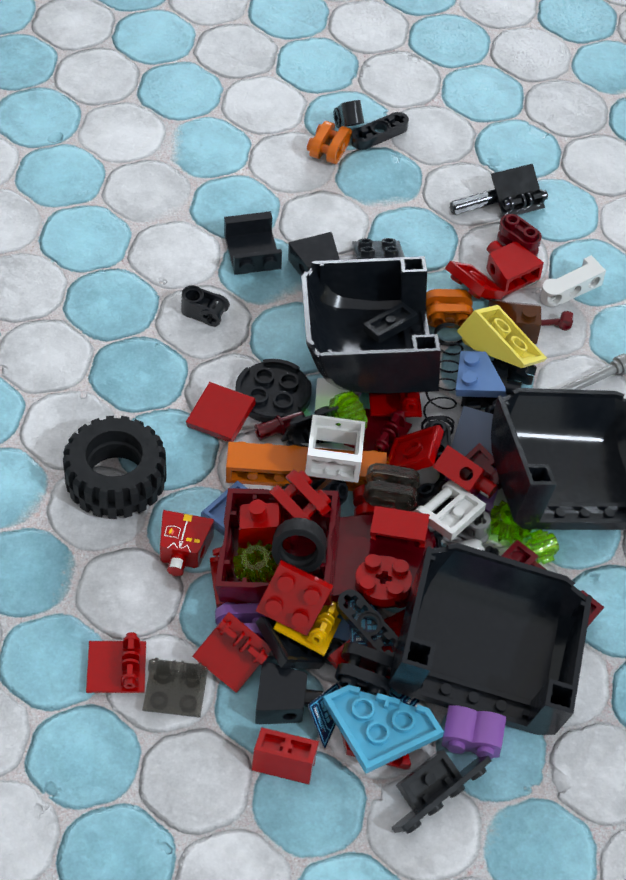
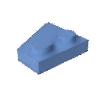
M460 352L456 396L494 398L500 395L502 397L506 396V388L486 352Z

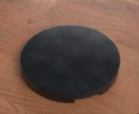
M264 359L261 363L245 368L237 378L235 391L255 398L256 404L249 417L264 423L275 419L277 415L282 418L300 411L305 412L311 401L312 386L306 375L299 370L300 367L286 360Z

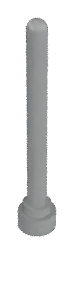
M623 353L614 357L609 366L559 389L581 390L613 374L625 375L626 354Z

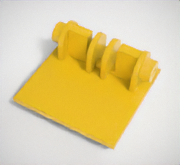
M332 601V606H323L308 636L279 622H276L273 629L324 656L341 619L337 618L339 613L336 608V602Z

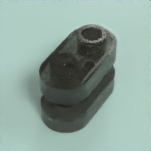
M375 463L367 468V483L364 486L363 498L372 506H383L405 511L416 507L418 500L417 489L420 484V474L416 470L382 463Z

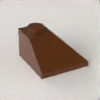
M489 300V307L499 305L534 344H537L541 328L540 305Z

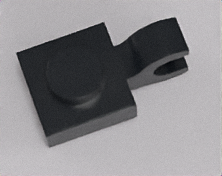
M493 359V362L509 367L507 380H518L523 384L532 385L534 376L531 375H535L537 369L535 365L520 368L502 360Z

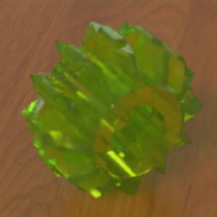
M352 391L343 392L330 399L329 409L336 406L339 407L334 415L335 418L364 421L365 428H367L368 418L365 414L366 411L363 408V403L360 402L359 397Z
M502 500L499 506L494 505L491 509L490 532L491 535H498V542L507 540L510 546L513 540L522 542L524 538L528 539L531 535L532 529H523L514 522L508 503Z
M259 539L256 545H252L248 541L246 549L238 547V556L233 557L235 576L240 578L241 582L243 577L247 578L248 582L267 583V580H271L278 566L272 556L271 543L264 546L263 542Z

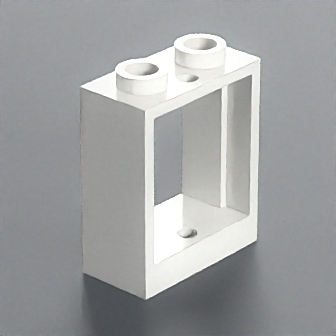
M313 414L305 473L312 477L358 483L362 463L365 422ZM316 440L355 445L354 454L315 449Z

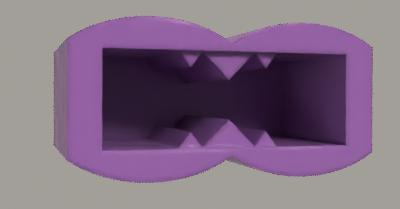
M450 705L448 706L441 746L455 754L472 752L478 757L489 756L490 759L499 758L506 716L494 712L476 711L468 707Z

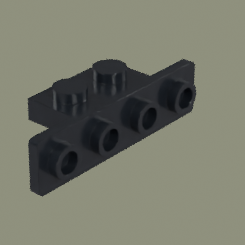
M439 750L396 784L412 811L391 827L394 833L406 832L409 834L416 830L422 824L420 819L427 814L431 816L438 812L444 806L442 802L447 797L453 798L465 789L463 784L468 780H475L487 771L485 766L492 762L490 757L476 758L459 772L445 750Z

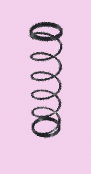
M442 323L434 329V334H437L439 330L447 326L457 329L460 326L455 323ZM439 338L440 346L458 345L461 347V351H464L463 346L460 345L463 342L462 338L457 342H445ZM440 349L443 353H446V354H448V355H458V354H460V352H459V353H448V352H445V351H443L442 349ZM442 360V361H440V363H441V362H454V363L458 364V366H459V363L456 362V361H454V360ZM440 368L441 371H444V372H447V373H455V372H458V370H456V371H447V370H444V369H441V368ZM440 378V379H439V381H440V380H450V381H453V382L457 383V381H455L454 379H450V378ZM439 387V389H442V390H444V391H454V390H456V388H454V389H444V388H442V387ZM425 392L429 401L423 407L425 419L421 422V430L424 429V424L427 421L441 420L450 425L449 428L451 427L450 432L452 435L455 424L452 418L443 415L427 417L425 411L429 403L438 408L448 410L455 408L457 402L450 397H436L430 400L428 392ZM436 399H450L455 404L453 407L447 408L438 406L432 401Z

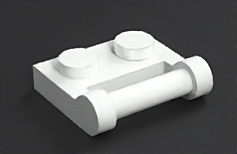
M449 480L442 486V490L424 506L416 508L414 512L430 514L429 526L452 541L485 511L486 503ZM454 498L437 514L433 513L447 499Z

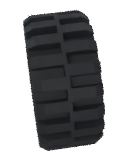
M114 415L106 416V419L103 420L99 418L92 420L88 426L84 424L78 429V434L73 433L68 439L69 443L65 445L63 451L65 484L71 499L76 504L80 503V508L84 511L89 512L91 510L93 515L101 518L103 515L108 516V519H117V516L123 515L124 518L131 517L134 512L139 514L147 510L146 505L152 506L158 500V496L162 494L164 483L166 482V452L160 436L155 435V430L150 426L144 427L143 422L137 419L132 421L127 416H121V418H114ZM110 458H124L138 465L131 472L121 476H105L93 470L98 463Z

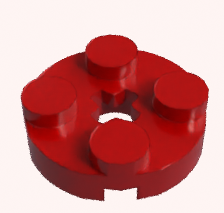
M370 554L366 556L365 561L360 564L356 571L355 587L357 591L359 590L363 594V598L372 605L380 607L393 606L395 601L402 598L404 600L410 594L412 574L409 570V564L405 560L391 556ZM379 578H386L390 581L381 584Z

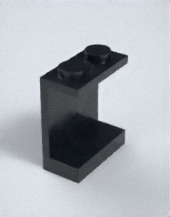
M271 211L224 217V236L234 275L281 269L282 250L276 248L272 233L273 218Z

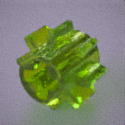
M542 529L530 533L531 539H528L525 546L538 555L537 562L546 564L554 561L553 555L559 551V543L553 533H548V531L543 532Z

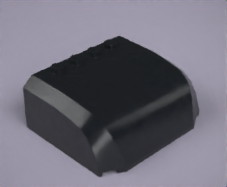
M425 256L312 261L310 270L308 272L305 271L301 276L306 344L323 378L339 389L355 392L387 394L439 391L441 350L438 334H429L426 315L427 266ZM402 302L414 310L419 317V322L381 343H377L363 329V323Z
M517 388L511 392V395L506 397L498 396L492 419L491 448L499 481L514 522L523 529L626 530V399L624 394L607 390Z
M460 543L447 544L446 547L433 549L431 546L427 547L408 597L388 685L399 694L448 708L450 705L468 707L476 711L494 712L506 716V726L536 735H555L574 714L592 596L583 594L574 586L575 582L565 575Z

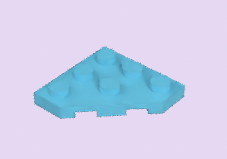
M347 685L323 696L324 705L365 774L442 738L444 734L443 729L428 707L421 705L414 707L401 703L400 699L380 693L373 695L360 691L359 687Z

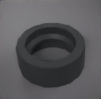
M292 518L284 521L277 527L273 535L272 556L275 563L279 565L282 560L307 573L313 572L320 567L325 558L327 538L323 529L316 522L307 518ZM295 535L304 536L316 544V550L307 556H294L288 553L282 547V544L288 537Z

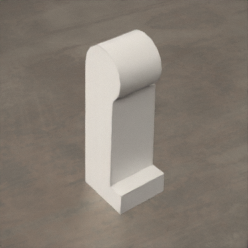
M591 255L584 259L582 267L560 278L547 279L543 283L540 300L549 307L561 305L602 286L606 270Z

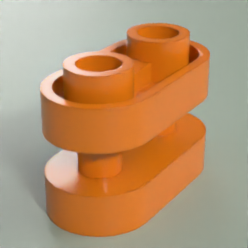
M324 121L323 124H319L314 138L311 137L307 145L309 155L320 159L324 153L327 154V162L337 164L349 145L352 129L341 126L337 132L335 131V123Z
M463 289L429 290L426 293L428 325L436 328L442 323H455L461 326L474 311L472 308V295Z

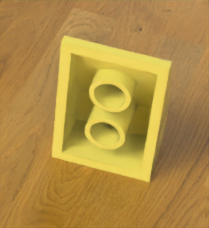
M499 305L474 310L457 330L458 334L462 337L463 343L476 351L486 352L491 357L520 368L538 364L547 359Z

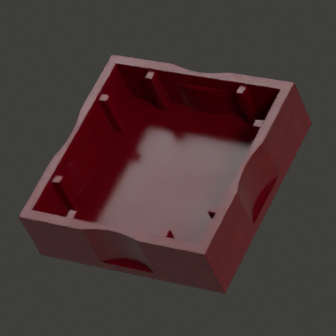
M228 488L224 515L225 535L219 552L215 582L220 602L259 603L278 566L273 559L272 550L238 551L240 506L242 504H250L256 499L262 500L264 503H277L268 489ZM322 490L332 501L328 504L331 510L324 517L316 512L310 519L316 522L326 535V552L320 567L313 572H309V574L333 585L323 605L332 606L341 505L338 491ZM299 492L291 498L301 509L309 504ZM284 510L288 519H292V517ZM295 535L291 536V549L285 550L294 556H307L316 550V544L307 537Z

